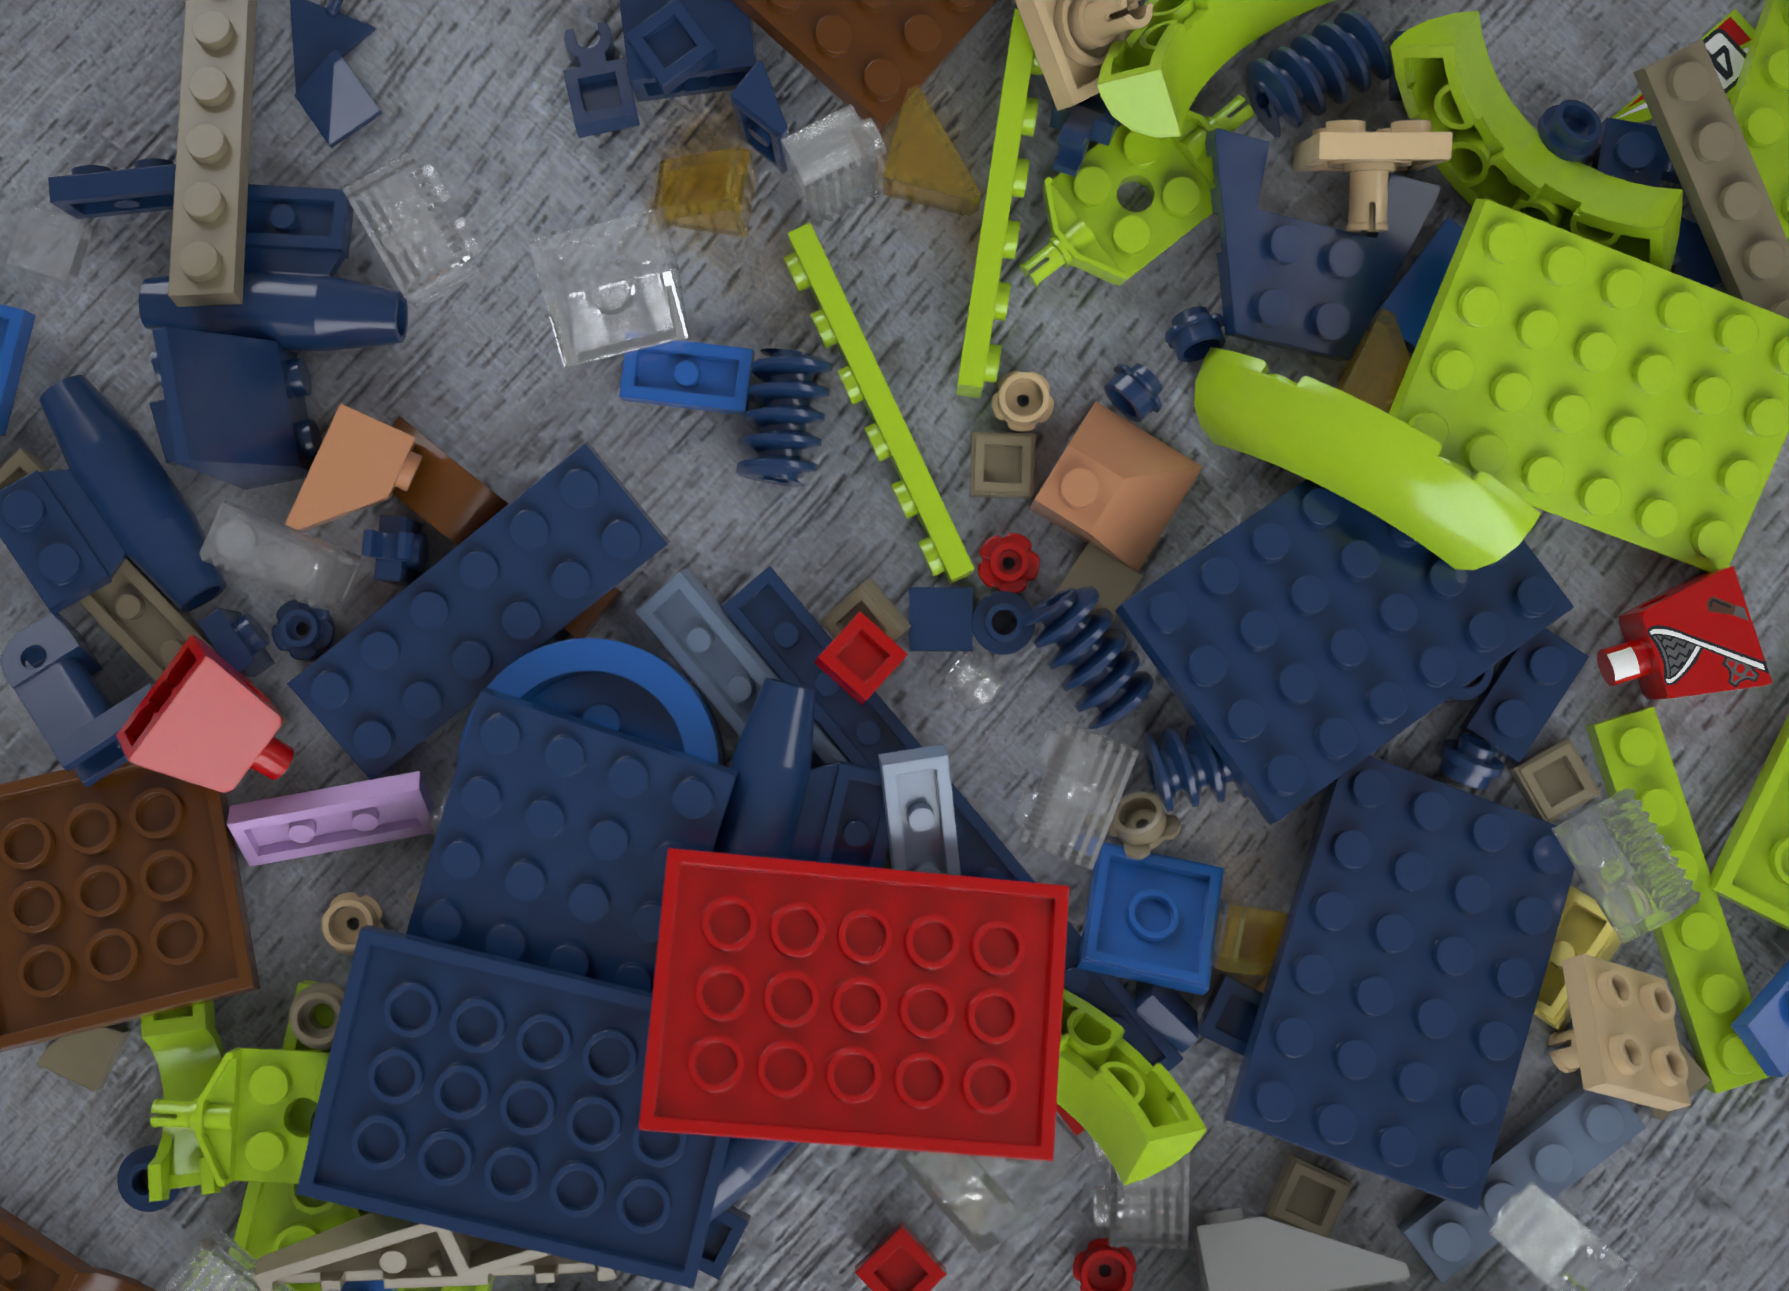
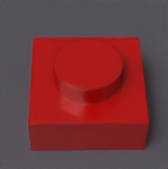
M860 611L817 657L814 663L862 706L908 654Z
M902 1221L855 1266V1273L872 1291H930L947 1275L946 1267Z

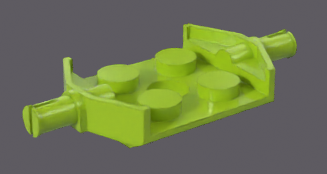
M1241 95L1235 96L1231 102L1211 117H1204L1189 110L1184 121L1182 135L1177 137L1155 138L1131 131L1125 125H1121L1116 130L1109 146L1098 143L1086 153L1076 177L1062 172L1053 179L1050 176L1047 177L1043 183L1042 193L1051 238L1044 248L1025 263L1019 265L1025 277L1030 274L1028 281L1034 287H1037L1040 282L1062 265L1066 269L1072 265L1111 284L1121 286L1212 215L1210 190L1215 188L1212 157L1206 156L1207 132L1216 128L1233 132L1247 120L1252 119L1254 112L1250 104L1242 109L1246 99ZM1135 182L1142 184L1151 195V205L1141 212L1128 211L1120 205L1117 199V190L1126 183Z
M237 1047L226 1052L203 1092L194 1101L156 1098L152 1104L151 1113L158 1114L150 1117L151 1126L154 1128H190L192 1132H195V1137L218 1187H225L233 1181L298 1184L311 1132L303 1131L296 1126L292 1119V1107L299 1098H308L318 1104L330 1052Z

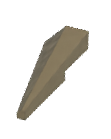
M371 1212L258 1258L253 1278L260 1291H275L278 1284L321 1282L322 1291L341 1290L346 1281L384 1280V1289L489 1285L492 1276L534 1275L536 1283H555L558 1274L596 1273L597 1281H609L617 1278V1270Z

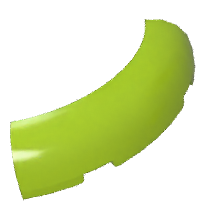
M1148 0L1144 5L1152 3L1153 12L1150 22L1145 27L1134 29L1125 41L1116 40L1111 45L1102 64L1097 83L1100 96L1111 115L1131 131L1155 138L1181 136L1185 118L1196 96L1208 80L1228 60L1277 26L1335 0Z
M1479 11L1452 13L1429 19L1406 30L1392 43L1390 48L1395 78L1405 110L1410 119L1416 117L1417 120L1431 121V132H1452L1451 159L1437 164L1436 167L1472 207L1476 199H1488L1670 271L1679 238L1683 189L1660 188L1629 182L1607 175L1581 162L1563 160L1550 152L1541 141L1538 131L1524 118L1500 83L1488 56L1482 34Z
M1210 347L1203 360L1195 381L1194 407L1201 429L1215 445L1262 459L1338 494L1402 531L1436 554L1455 570H1476L1499 561L1521 543L1541 514L1522 497L1486 471H1481L1474 475L1465 467L1446 458L1438 457L1442 450V444L1439 441L1348 393L1309 376L1302 377L1297 384L1278 374L1269 373L1267 375L1269 367L1264 360L1234 351Z
M1063 989L1057 1104L1077 1120L1097 1142L1112 1163L1124 1186L1149 1178L1170 1167L1192 1150L1207 1129L1190 1099L1161 1063H1156L1152 1066L1135 1048L1123 1039L1125 1031L1120 1024L1090 1003Z

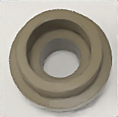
M316 983L303 989L295 997L290 1007L289 1022L294 1035L300 1042L314 1049H328L332 1047L345 993L344 988L334 983ZM320 1003L329 1005L334 1011L335 1019L331 1026L320 1024L316 1018V1008Z

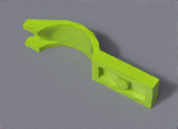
M214 1000L141 1018L142 1039L150 1046L158 1064L163 1087V1100L194 1101L195 1098L201 1095L225 1055L221 1037L215 1028ZM163 1127L156 1155L148 1164L149 1202L169 1200L170 1189L201 1185L202 1195L221 1192V1187L217 1186L198 1144L195 1132H192L190 1128Z

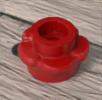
M1008 533L1006 537L995 535L985 541L979 552L982 561L977 567L982 582L989 588H998L999 591H1008L1015 594L1023 592L1027 587L1026 583L1036 579L1040 569L1039 556L1032 552L1030 540L1018 533ZM1007 557L1012 558L1015 563L1012 569H1005L1002 565L1003 559Z
M1097 1238L1088 1243L1085 1251H1080L1076 1255L1073 1262V1275L1077 1281H1080L1081 1291H1131L1133 1288V1273L1137 1269L1136 1261L1132 1252L1126 1246H1117L1111 1238ZM1104 1264L1109 1265L1111 1268L1110 1273L1106 1276L1099 1273V1267Z

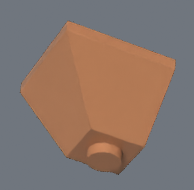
M1096 401L1029 509L1082 542L1094 544L1138 572L1203 467Z
M340 403L285 525L296 530L308 531L390 499L395 487L407 492L423 456L412 452L417 441L416 438Z

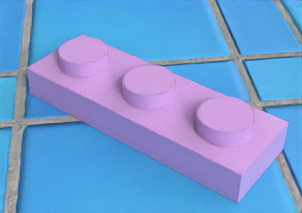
M421 771L230 805L227 826L249 867L437 833L439 814Z

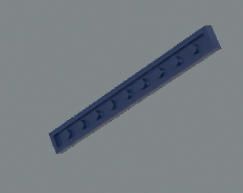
M771 566L766 568L721 606L782 680L816 689L814 718L851 763L880 770L878 754L922 748L876 691L861 706L814 663L817 657L833 640ZM951 782L961 876L1036 883ZM1067 921L1064 989L1090 1003L1120 1024L1125 1031L1123 1039L1135 1048L1152 1066L1156 1063H1161L1168 1072L1172 1070L1184 1058L1136 1013V1001L1116 977L1077 968L1081 936Z

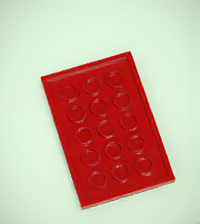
M668 848L638 1129L1053 1162L1070 886Z

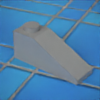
M1241 1208L1205 1214L1206 1225L1197 1226L1191 1234L1202 1291H1355L1399 1284L1410 1278L1407 1263L1262 1216L1244 1219Z

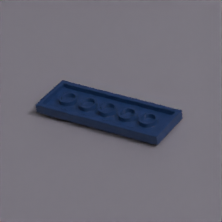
M587 441L287 684L370 780L376 779L477 698L480 691L485 689L506 667L522 656L538 649L664 548L670 541Z

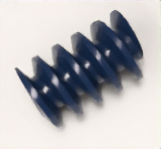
M1344 10L1336 16L1333 23L1322 22L1318 24L1312 31V35L1300 34L1294 37L1290 43V48L1278 46L1272 49L1268 55V60L1255 58L1250 61L1246 67V88L1251 107L1259 121L1274 137H1280L1279 117L1283 116L1292 127L1298 128L1304 122L1301 105L1305 104L1313 115L1319 117L1326 111L1323 93L1327 92L1336 104L1341 105L1348 99L1345 81L1348 80L1358 92L1363 93L1370 87V76L1367 69L1370 68L1379 80L1385 81L1392 75V63L1388 50L1373 25L1362 14L1354 10Z
M764 348L760 352L769 358L754 361L752 374L766 383L755 384L749 387L748 398L763 408L747 411L744 417V423L759 433L742 437L740 443L742 450L756 458L738 462L736 473L741 477L764 483L804 487L803 483L797 481L798 475L817 471L818 464L801 456L802 449L819 447L822 439L805 431L806 424L823 422L826 415L809 406L810 399L829 396V389L814 382L813 376L814 374L832 372L833 364L820 357L801 351Z
M1093 586L1078 589L1071 587L1034 607L1020 622L1024 627L1040 622L1043 623L1045 628L1033 643L1037 648L1056 643L1059 649L1047 664L1050 669L1070 665L1072 671L1060 685L1065 691L1081 686L1084 687L1086 692L1074 706L1078 712L1097 707L1099 713L1087 727L1089 729H1098L1119 720L1132 711L1148 695L1153 687L1154 680L1147 671H1136L1139 667L1140 658L1135 651H1121L1127 639L1124 632L1120 629L1107 630L1113 620L1112 613L1107 608L1092 609L1098 602L1100 596L1098 591Z
M1197 724L1189 725L1187 728L1185 743H1183L1175 729H1164L1159 749L1150 734L1144 733V752L1152 788L1155 795L1159 796L1167 812L1174 811L1177 791H1184L1192 807H1198L1201 790L1205 786H1209L1218 803L1225 802L1228 782H1234L1242 797L1249 798Z

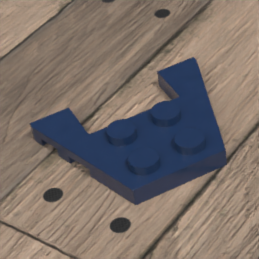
M1219 128L1207 132L1205 140L1206 156L1212 157L1215 188L1210 190L1212 213L1218 215L1222 252L1217 253L1225 335L1335 361L1351 360L1438 198L1440 186L1389 173L1388 231L1367 232V235L1364 236L1258 209V200L1270 142Z

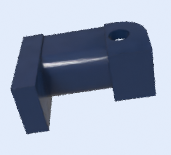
M59 612L55 615L49 613L10 639L1 656L0 665L4 676L18 695L62 767L67 771L73 768L81 782L86 787H89L128 762L116 735L152 688V685H146L113 707L92 676L102 670V666L81 634Z

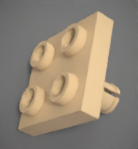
M1015 0L1057 111L1072 107L1099 93L1097 83L1102 64L1111 45L1116 40L1125 41L1134 29L1145 27L1150 22L1153 12L1152 3L1139 7L1137 2L1139 0Z
M1362 120L1326 122V128L1312 130L1311 137L1293 146V172H1343L1350 174L1349 210L1346 231H1388L1389 173L1417 172L1450 160L1452 154V132H1431V121L1428 120L1391 122V128L1377 129L1375 132H1366V121Z
M1584 953L1562 960L1573 1028L1554 1032L1549 1037L1548 1046L1556 1047L1563 1044L1567 1046L1566 1048L1549 1052L1551 1059L1558 1069L1564 1073H1571L1580 1068L1584 1090L1665 1111L1690 1106L1691 1102L1686 1082L1688 1079V1066L1683 1054L1680 1052L1674 1022L1676 1007L1673 996L1667 987L1666 979Z

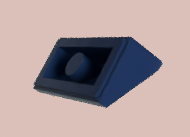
M758 60L730 94L740 138L783 173L787 172L789 174L795 166L788 127L765 66L761 60Z

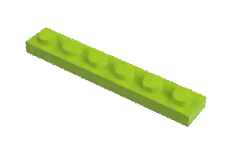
M1015 8L956 390L957 396L977 399L981 398L984 381L996 383L1002 345L990 344L993 320H1006L1011 283L1000 282L999 279L1002 259L1015 260L1021 221L1008 219L1012 196L1024 198L1030 160L1018 158L1021 135L1031 137L1034 135L1039 98L1027 96L1030 74L1043 75L1019 10Z
M811 223L788 232L787 235L792 253L783 257L786 268L798 292L807 288L811 291L819 310L810 313L813 325L825 349L835 344L846 365L836 371L839 380L852 405L861 401L865 405L873 423L864 427V432L877 460L881 462L890 458L900 481L890 486L904 517L908 519L917 515L927 538L917 543L931 574L934 577L944 572L949 585L971 576L975 568Z
M1643 707L1586 725L1585 728L1696 1062L1711 1080L1704 1085L1705 1089L1718 1094L1771 1077L1766 1076L1731 1026L1752 1002V998L1717 893L1709 889L1712 878L1655 707Z

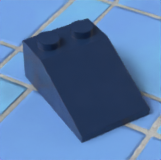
M167 326L152 329L177 464L244 490L307 477L322 444V438L316 422L308 418L305 396L311 394L312 384L308 367L303 358H297L296 353L284 349L277 341Z

